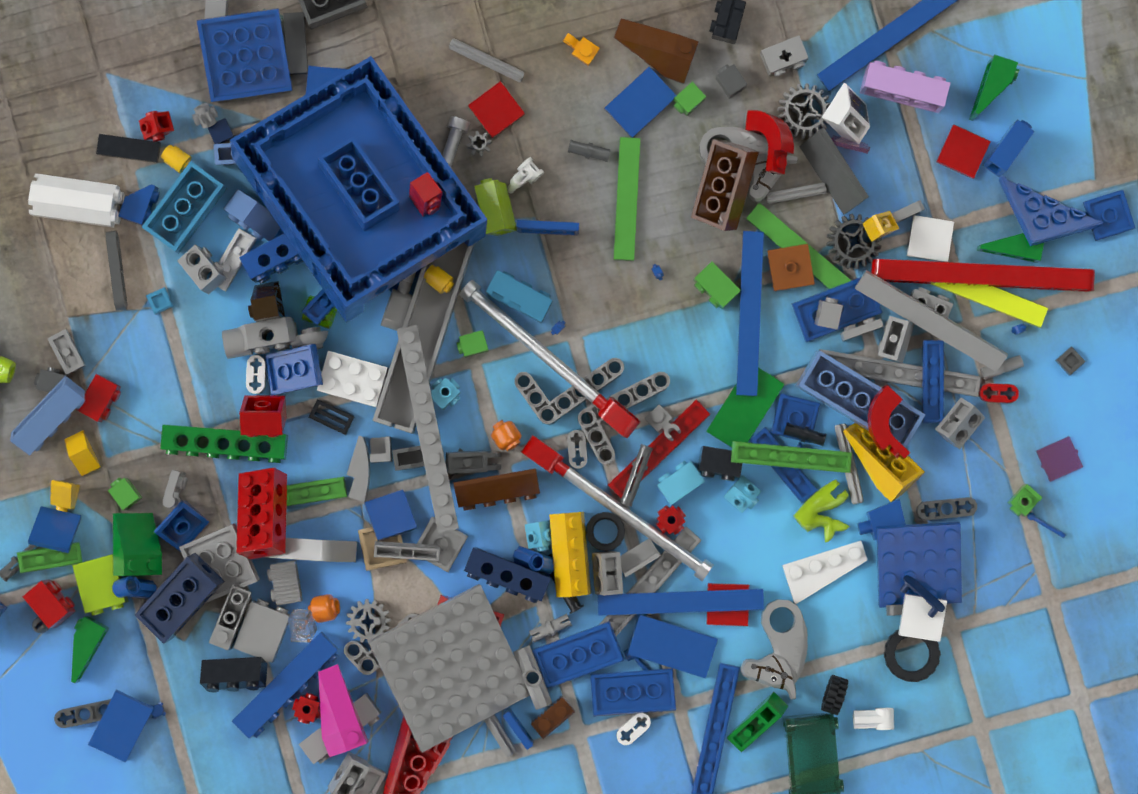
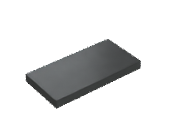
M824 128L799 146L821 181L825 183L826 189L843 215L869 197Z

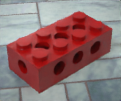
M275 467L239 473L236 553L248 559L286 554L287 474Z

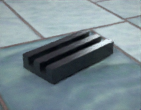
M317 399L308 418L347 435L348 429L355 417ZM319 405L349 418L348 421H343L318 409ZM317 412L344 425V429L314 416Z

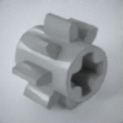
M203 103L194 108L195 114H192V118L196 126L201 124L202 128H208L217 122L215 118L218 117V113L214 105L209 107L208 103Z
M476 131V136H468L471 143L467 144V148H473L472 155L477 152L483 157L484 151L490 152L487 145L491 144L492 140H486L487 133H484L482 136ZM481 139V142L484 143L482 144V148H478L477 145H474L477 144V140Z

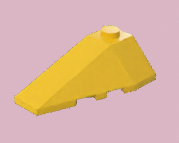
M854 423L843 431L876 488L890 502L905 493L925 473L909 456L905 459L895 458L888 451L890 447L880 450L873 442L869 431Z

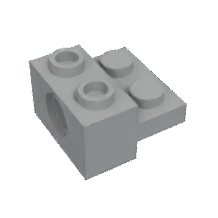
M348 752L328 785V789L331 794H375L386 773L370 765L365 759Z

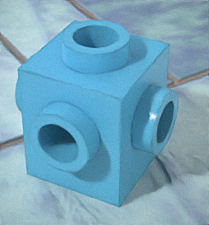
M446 377L443 380L439 378L432 385V399L442 410L448 405L453 407L461 399L459 397L461 392L458 390L460 386L453 378L450 380ZM445 389H449L447 396L443 395Z
M742 475L724 495V498L743 513L747 508L752 509L759 501L756 497L761 490Z
M550 520L524 524L528 549L537 548V552L550 550L549 545H552Z

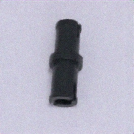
M789 422L786 423L783 435L801 439V442L805 443V441L821 446L824 445L827 435L810 430L807 426L804 428Z

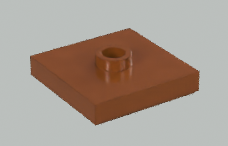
M808 244L767 250L774 291L815 284Z

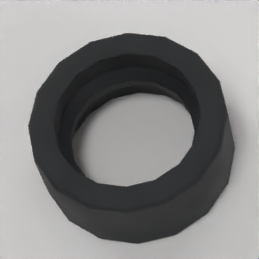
M602 512L590 519L587 524L586 535L593 547L598 550L609 551L622 543L625 536V528L618 516L613 513ZM603 519L611 520L618 529L617 537L608 544L597 541L593 533L596 523Z

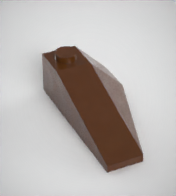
M622 18L614 36L617 41L638 55L649 66L656 69L663 77L682 84L685 83L699 41Z

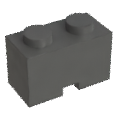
M421 446L392 450L395 471L425 467Z

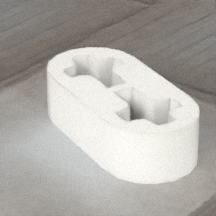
M253 355L247 360L246 388L253 394H260L266 386V362L263 357ZM255 359L262 363V366L258 367V373H255V367L251 366ZM255 376H257V381L261 383V387H257L256 391L250 386L251 383H254Z
M636 713L618 729L616 734L618 742L622 745L633 743L650 727L651 721L646 713ZM637 717L641 719L646 718V726L640 725L636 729L633 727L638 722ZM632 728L633 732L629 735L631 739L621 740V732L623 730L628 732Z

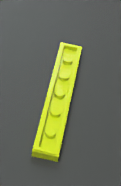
M931 282L933 286L1038 328H1041L1048 308L994 286H974V284L953 285V283L933 284Z

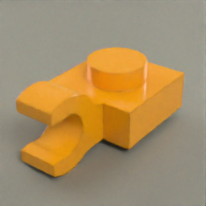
M569 33L563 41L575 49L572 55L587 66L590 65L600 50L598 46L585 37L578 41Z

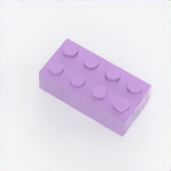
M874 61V63L870 62L865 70L860 94L939 113L945 107L950 82H946V79L943 77L934 76V78H930L920 71L911 73L907 72L906 68L900 66L891 68L887 67L884 62Z

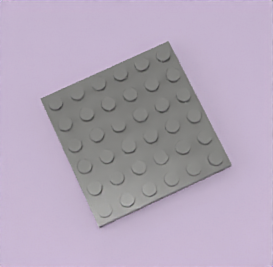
M480 584L368 641L421 752L530 696L520 667Z

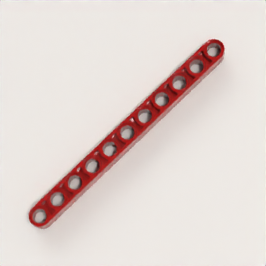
M873 259L871 273L882 280L897 283L931 284L933 282V284H974V286L989 285L1000 288L1083 292L1094 291L1095 270L892 259Z

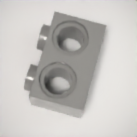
M195 244L177 261L199 289L209 295L227 278L222 273L224 271L223 267L218 262L214 263L212 261L210 251L205 247L201 248ZM200 257V262L195 265L196 259ZM212 272L211 278L207 280L208 273Z
M960 398L935 430L947 442L960 450L985 417L973 404Z
M603 551L592 553L595 594L603 596L622 594L623 582L620 552Z

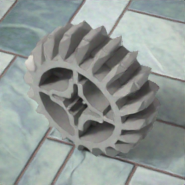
M806 83L802 90V86L797 84V91L790 87V94L787 92L783 94L786 100H779V103L784 107L780 106L777 108L778 112L783 113L778 115V117L785 119L784 122L789 126L790 131H795L793 137H796L799 132L801 133V139L805 138L806 133H808L810 138L813 136V131L816 133L820 130L819 128H824L825 130L827 128L824 124L827 122L822 116L831 103L825 104L829 96L827 95L822 98L821 95L824 90L821 89L819 93L815 92L817 89L816 85L812 87V90H809V84ZM808 96L804 103L796 102L794 104L791 102L796 97ZM813 99L818 102L821 114L812 107ZM807 103H809L807 108L810 113H807L801 120L802 111L800 109L803 110ZM788 108L797 114V123H794L790 118ZM807 119L819 120L813 126L802 127Z

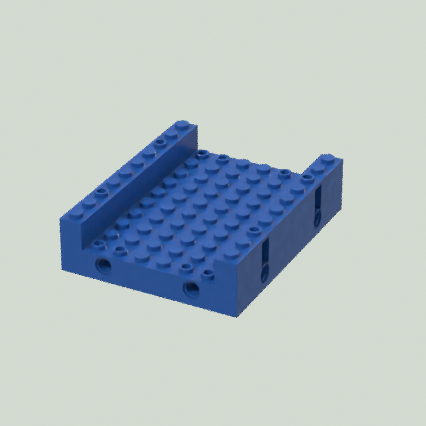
M372 56L230 139L233 160L346 323L364 312V304L463 242H465L467 247H470L486 235L488 219ZM428 172L441 189L442 197L439 210L432 215L427 214L423 217L409 198L410 182Z

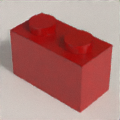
M426 172L410 182L409 198L423 217L427 214L432 215L436 213L441 205L442 191L431 175Z
M96 374L85 393L84 404L76 410L102 423L103 420H107L111 413L109 408L112 403L119 399L121 386Z

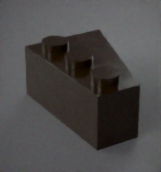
M279 281L255 285L250 299L251 305L248 306L250 318H253L256 322L285 317Z

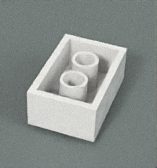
M328 351L321 373L323 385H319L317 391L377 408L389 368Z

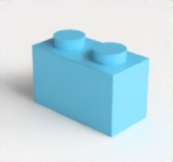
M684 460L675 467L677 471L672 475H669L667 472L658 479L660 483L657 484V487L670 505H673L705 482L691 461L686 463Z

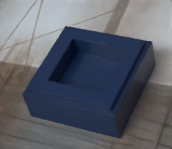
M226 118L208 127L214 144H221L234 138Z

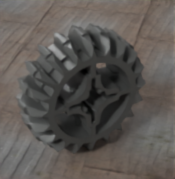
M850 214L848 221L846 216H842L843 223L839 220L834 222L838 228L834 226L829 228L834 234H827V238L832 239V241L827 242L826 246H833L828 253H836L832 260L835 261L840 258L839 266L847 262L846 268L850 269L851 264L854 263V268L858 269L860 262L864 268L867 266L865 260L869 263L873 261L870 255L874 257L879 255L874 249H881L882 246L876 244V242H880L882 237L873 242L870 240V247L867 246V243L862 239V235L865 230L863 223L869 218L866 217L864 221H861L862 215L859 214L855 220L854 215ZM847 226H859L858 230L853 234L842 231ZM858 235V237H857L858 241H857V242H859V245H858V244H855V245L849 250V248H850V246H851L850 243L852 242V241H849V238H850V239H853L854 237H856V236ZM838 236L846 243L844 253L839 248ZM856 249L867 253L859 258L849 257L852 251Z

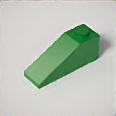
M1024 233L981 244L977 247V251L1038 263L1041 261L1044 243L1030 246Z
M85 616L83 619L80 618L74 627L76 632L73 639L71 682L73 683L80 681L109 630V627L89 616Z
M775 692L771 693L727 736V739L740 752L744 751L783 716L788 705Z

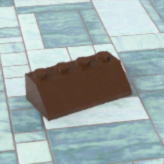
M713 139L691 218L723 231L737 230L759 151L743 145Z
M536 468L453 483L458 507H463L464 511L476 509L475 505L484 504V507L495 506L496 501L504 500V504L516 502L517 497L524 496L525 500L537 498L536 494H540Z

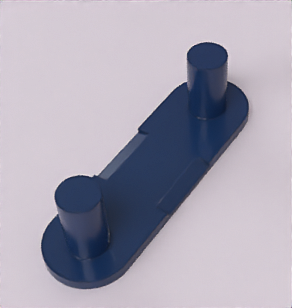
M909 575L903 577L905 583L900 588V591L906 594L911 588L922 596L932 606L928 612L931 618L938 611L943 612L945 610V606L913 577Z

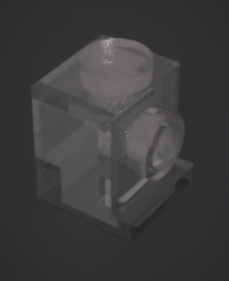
M293 609L288 618L291 642H311L317 631L312 611Z

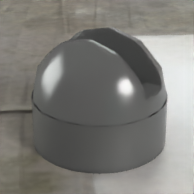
M39 617L34 619L32 627L35 632L44 633L48 631V627L45 624H42L39 629L36 628L42 621Z

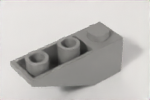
M235 585L231 586L210 638V644L225 650L232 649L252 592Z

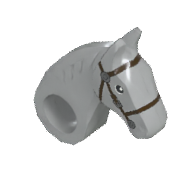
M738 127L710 129L703 135L699 145L700 159L705 165L709 154L707 145L714 138H724L730 143L743 145L759 151L747 197L753 202L762 201L781 176L766 171L767 139L752 131ZM787 154V165L796 164L798 157Z
M776 599L768 603L761 612V625L772 645L773 653L758 660L745 659L741 665V673L748 679L773 688L786 690L790 699H796L795 683L801 674L807 655V627L797 605L789 600ZM779 607H785L793 614V625L786 632H776L770 625V615Z

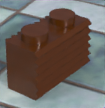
M560 696V699H557V702L554 701V704L544 709V712H541L538 718L535 717L531 725L544 739L574 714L575 710L563 696Z

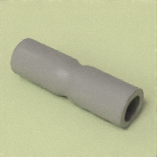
M1018 355L1006 359L997 372L987 366L980 368L983 379L986 380L1001 375L1004 372L1024 367L1021 356Z

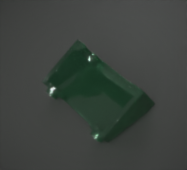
M831 713L782 716L783 727H785V732H787L785 738L789 770L788 780L791 785L789 794H840V792H844L843 779H839L835 730L839 729L838 717H834Z

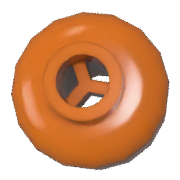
M501 420L493 426L494 430L491 433V438L500 450H507L508 452L521 443L522 435L512 421L504 422Z
M330 594L316 596L312 598L308 606V613L318 623L333 621L340 613V604L338 599Z

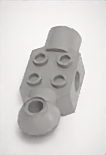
M291 317L245 324L238 328L222 331L227 359L252 355L253 352L258 355L266 354L272 348L278 349V351L290 349L289 345H292V348L316 344L317 349L323 348V342L328 336V331H321L320 327L301 330V335H298L296 322ZM273 332V339L271 341H267V334Z

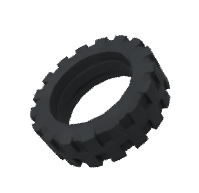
M899 629L889 636L887 643H885L884 658L886 666L893 675L907 682H919L920 680L927 679L936 671V667L940 662L941 652L938 642L921 639L929 649L928 661L923 668L917 671H907L902 669L895 659L897 645L907 636H900L898 634Z

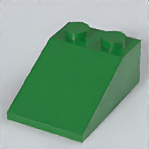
M994 55L988 61L969 120L973 121L1009 84L1012 85L1013 81H1016L1019 69H1017L1018 62L998 55Z
M113 513V576L162 575V552L158 535L154 532L156 526L153 513Z

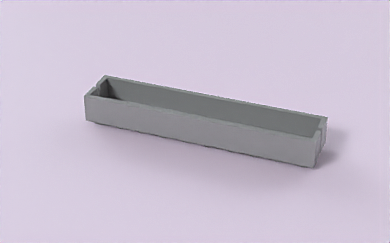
M465 242L423 267L416 284L403 328L413 325L418 326L429 384L475 243L467 247ZM432 264L436 267L439 266L454 278V286L448 293L440 294L426 283L424 274ZM398 340L372 421L389 427L395 424L394 428L414 434L416 422Z

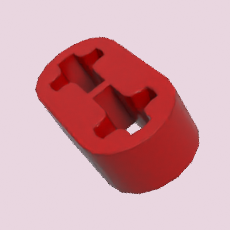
M989 383L981 386L979 391L980 399L989 403H1012L1019 396V390L1011 384ZM989 387L990 391H997V395H991L988 399L987 395H983V391ZM1008 388H1010L1011 392H1014V396H1011L1010 400L1006 395H1001V392L1007 391Z

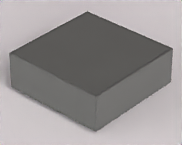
M1072 346L1055 360L1068 375H1071L1085 363L1084 359Z

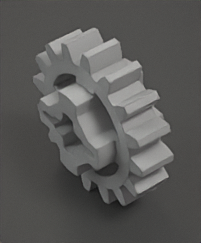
M365 599L364 605L361 601H358V608L352 606L353 613H347V616L351 618V621L346 622L347 625H351L348 633L354 632L353 639L360 637V643H363L365 639L370 641L385 633L384 629H390L386 625V622L391 621V618H386L389 610L383 611L384 604L377 606V600L370 604L369 599ZM364 608L363 615L355 619L357 613ZM372 608L377 610L380 613L381 617H377L376 615H374L372 613ZM367 615L370 619L374 620V623L370 624V628L366 623H363V620L367 619ZM382 624L380 630L373 635L375 626ZM356 626H360L361 628H363L365 630V635L360 633L357 630Z

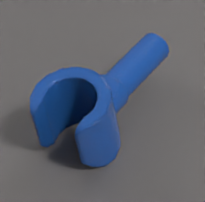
M628 649L623 651L628 661L635 659L636 663L643 670L649 669L640 658L628 655Z

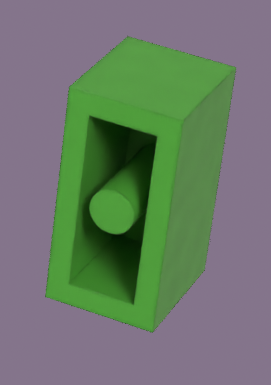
M713 262L709 263L694 278L696 282L694 284L695 288L702 294L705 292L710 297L708 299L715 308L720 307L723 309L741 291Z

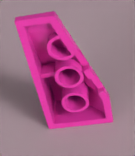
M336 664L319 671L322 740L329 757L367 744L369 741L339 665Z

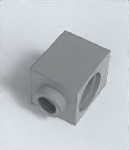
M826 297L825 301L820 300L814 324L838 330L843 305L838 304V299Z

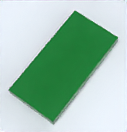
M758 367L757 396L736 395L735 385L706 432L731 448L733 441L748 443L785 384Z

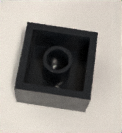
M702 446L697 470L704 477L713 478L716 474L721 475L722 480L735 481V478H740L743 463L731 462V450Z

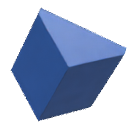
M182 500L154 532L180 551L179 547L193 541L209 521L191 504Z

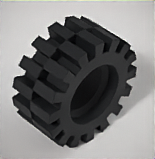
M835 675L830 676L821 704L822 711L834 715L840 713L848 688V679Z

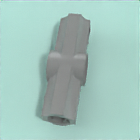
M530 645L514 651V656L522 672L524 683L527 686L535 709L538 710L552 704ZM528 673H537L539 680L536 683H530L527 680Z

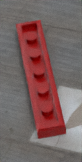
M697 399L671 423L676 424L681 430L680 434L676 430L670 432L671 437L674 439L673 441L668 440L663 431L648 445L653 450L647 463L648 469L644 471L641 481L710 415ZM632 462L608 484L620 498L623 496L631 474Z

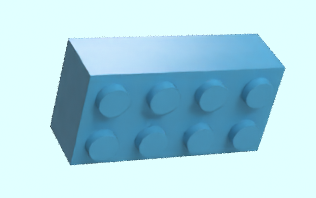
M190 161L143 224L142 228L179 254L227 188Z

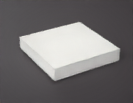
M913 215L907 256L948 262L954 222Z
M905 594L898 634L900 636L940 642L947 600L938 599L945 606V610L943 612L938 611L931 618L928 612L932 606L922 596Z

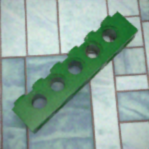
M162 425L160 449L166 450V454L178 455V451H185L186 456L198 457L199 453H207L209 458H219V454L227 455V459L240 460V456H248V461H260V458H268V462L281 463V459L286 460L288 435L248 437L241 435V432L238 430ZM182 435H186L188 438V443L184 447H181L178 442ZM202 437H207L209 441L206 448L199 446V440ZM224 438L229 441V447L226 450H222L219 446L220 441ZM243 440H247L250 443V448L245 452L240 449V443ZM263 442L270 444V451L267 453H263L260 450Z

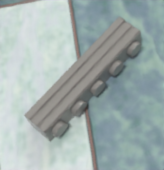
M375 541L374 557L439 561V545Z

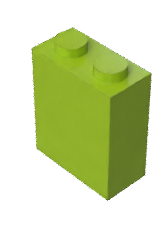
M492 178L481 180V184L474 187L479 208L488 219L486 234L500 236L517 231L506 183L492 180Z
M113 554L72 565L85 613L91 612L92 616L104 613V608L111 607L112 610L123 608V603L129 602L128 597L119 598L113 593V583L118 579H122V576H113Z

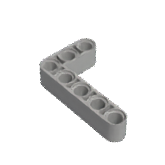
M612 358L583 379L599 391L623 373L624 364L620 359ZM617 362L620 364L621 370L618 373H612L609 370L611 363ZM520 372L515 377L517 389L539 420L546 425L554 423L587 399L585 396H577L575 393L576 389L571 386L552 401H549L529 373ZM594 375H602L604 382L601 385H595L592 381ZM526 376L530 379L527 387H521L518 384L520 377ZM533 393H539L542 400L538 404H533L530 401V396ZM561 398H568L571 404L567 409L559 407L558 402ZM549 409L553 412L554 416L550 421H545L542 418L544 410Z
M657 372L606 399L609 400L612 397L618 401L620 395L626 394L630 402L624 407L628 409L667 389L670 384V378L665 372ZM657 376L665 377L666 385L658 387L655 384V378ZM638 386H646L648 394L646 396H639L636 391ZM593 404L579 413L578 422L597 460L601 464L607 465L613 462L615 452L600 422L604 421L598 415L600 410ZM584 413H590L593 416V421L590 424L582 422L581 416ZM594 431H599L602 434V440L598 443L593 442L590 438L591 433ZM607 449L611 452L612 457L609 461H603L600 458L602 450Z
M286 538V554L265 558L356 562L357 541Z

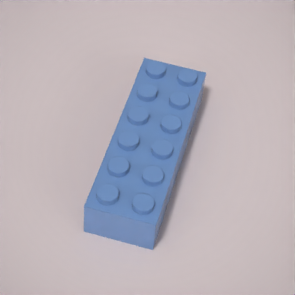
M818 350L795 387L869 431L867 422L869 407L875 395L882 389L875 383ZM901 401L892 411L889 418L890 431L905 448L925 417V414L904 401Z

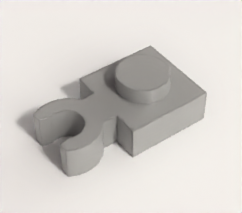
M660 405L644 418L659 434L664 431L665 436L670 441L674 440L670 435L672 430H676L679 434L681 433L680 428L676 424H671L674 421L673 417Z

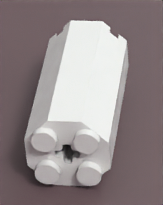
M35 173L34 177L37 181L32 180L28 204L33 205V210H29L30 215L114 228L115 224H120L121 218L118 215L120 213V204H123L124 192L120 191L118 185Z

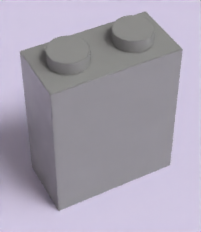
M257 599V602L251 601L233 648L255 657H262L264 660L273 663L292 615L288 614L289 610L279 606L274 609L269 607V602Z

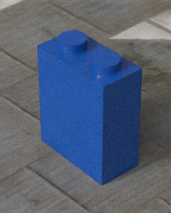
M1024 120L1015 121L982 166L998 177L1003 175L1035 132L1031 129L1032 126Z

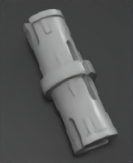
M567 613L553 621H545L546 624L529 630L531 636L539 633L532 637L534 643L549 635L554 636L556 635L555 632L572 626L570 620L562 623L569 619Z

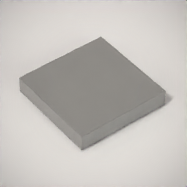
M432 516L417 544L439 545V561H426L449 572L468 536L456 529L438 533L436 519Z

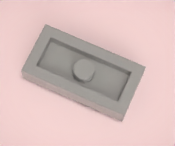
M875 317L864 320V325L856 327L855 324L844 327V332L840 333L842 341L882 328L884 326L882 320H875Z
M67 329L47 338L66 375L86 366Z

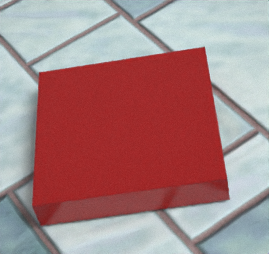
M501 81L468 105L492 139L525 115Z
M953 124L936 163L974 179L991 141Z
M708 583L707 591L749 589V585ZM749 610L707 612L706 625L748 626Z

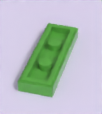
M345 477L287 485V506L348 497Z
M79 542L72 543L69 553L48 548L17 552L20 573L82 563Z

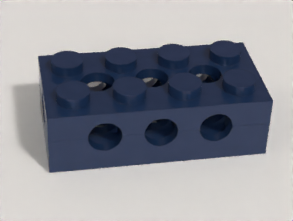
M473 547L464 569L465 572H468L467 577L477 581L481 577L487 580V585L495 588L501 585L506 587L505 592L515 596L518 593L526 595L525 599L533 603H537L538 600L542 602L551 579L547 575L535 572L476 547ZM484 563L492 564L493 572L491 574L483 572L482 567ZM505 570L510 571L513 575L512 580L509 582L502 579L501 575ZM523 578H529L532 581L530 589L522 588L521 580Z
M195 552L184 559L136 612L135 616L165 644L176 636L225 581Z

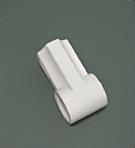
M894 708L853 710L854 729L876 728V730H893Z

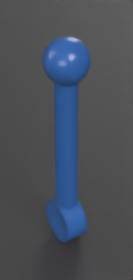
M1030 512L1027 515L1029 520H1034L1058 536L1065 538L1066 534L1035 517L1034 513Z

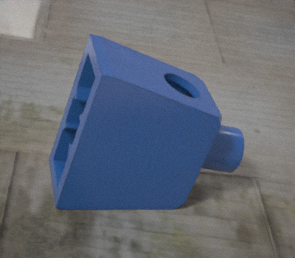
M900 499L868 511V521L857 523L859 534L871 533L873 540H877L876 527L906 525Z

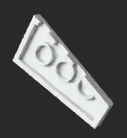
M857 541L782 565L794 604L796 605L866 562L867 557L862 542Z

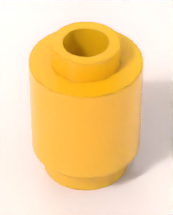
M171 144L165 148L161 155L164 163L180 174L192 160L190 155Z
M432 264L424 274L426 283L440 294L448 293L454 286V278L439 266L436 267Z

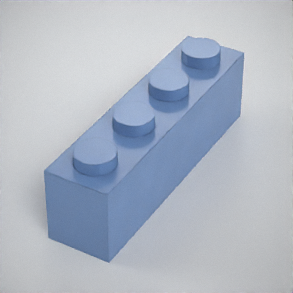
M65 376L11 432L10 441L29 456L34 451H39L44 444V440L47 437H52L56 433L57 427L61 423L68 421L71 417V412L75 408L79 409L84 404L85 390Z

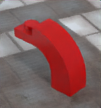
M747 110L745 130L752 131L758 135H765L768 142L766 171L785 175L787 154H794L793 136L788 125L775 115L758 110Z
M885 385L875 395L869 407L867 421L869 433L873 442L880 450L890 447L888 451L895 458L905 459L910 452L892 435L889 428L890 415L903 399L888 385Z

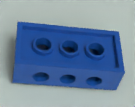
M285 234L239 257L250 279L260 284L270 280V275L276 272L281 274L287 271L289 265L293 263L298 265L304 262ZM285 249H289L288 254L284 257H281L282 251ZM270 258L269 265L263 266V262Z

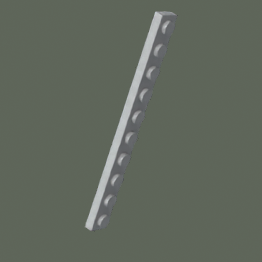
M413 325L397 329L438 533L459 529L418 326Z

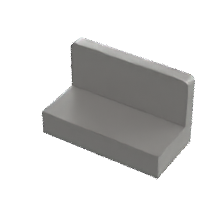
M648 538L620 556L621 570L625 577L661 556L652 540Z

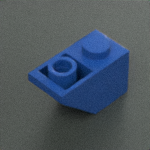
M151 184L126 196L118 217L143 226L153 212L151 211L153 203L156 204L160 195V192H158L159 188Z

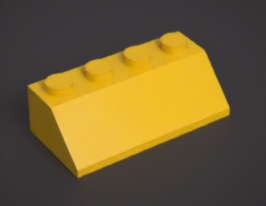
M584 512L550 514L556 598L591 594Z

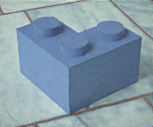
M238 189L223 208L229 213V219L247 231L251 228L253 230L251 234L260 241L263 238L271 241L280 230V226L268 209Z

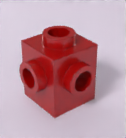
M151 111L145 114L146 117L139 120L144 140L162 141L166 135L174 131L169 111Z
M666 505L657 512L659 516L656 518L658 520L656 525L663 534L667 532L670 535L673 532L676 535L685 528L682 524L686 522L683 519L686 515L679 506L675 508L672 505L669 508ZM669 516L675 517L673 524L668 523L667 519Z
M306 693V695H301L299 699H295L292 710L295 711L294 716L298 717L297 721L310 724V722H315L317 718H321L320 700L317 695ZM304 706L310 707L309 713L303 711Z

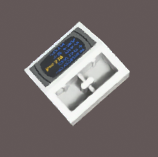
M843 83L822 118L841 137L860 144L870 128L867 104L847 84Z

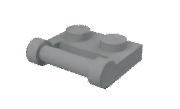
M171 471L163 497V505L165 507L175 508L181 502L179 495L181 489H185L188 480L185 477V472Z

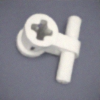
M531 157L526 159L517 168L519 172L511 178L510 184L507 187L508 193H514L517 188H520L526 182L533 184L544 174V171L542 169L539 170L533 163Z

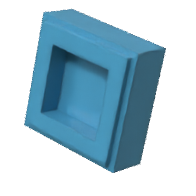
M165 287L146 295L155 315L174 307Z

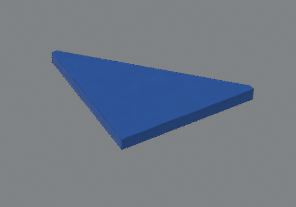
M1001 176L999 178L1000 185L1030 246L1101 227L1103 224L1100 219H1093L1087 216L1086 213L1073 207L1069 208L1059 203L1060 201L1047 195L1042 196L1033 192V189L1020 183L1011 182L1006 179L1007 177Z

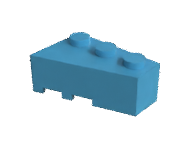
M497 270L486 290L487 296L541 324L553 302L550 299V294L542 290L539 292L533 290L531 284L525 281L519 282L514 279L513 275L505 271L502 273Z

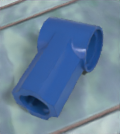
M519 546L514 551V563L543 574H550L554 571L553 557Z
M128 576L116 580L113 583L112 589L113 593L119 598L135 597L149 599L157 590V586L153 580L137 579L135 576Z

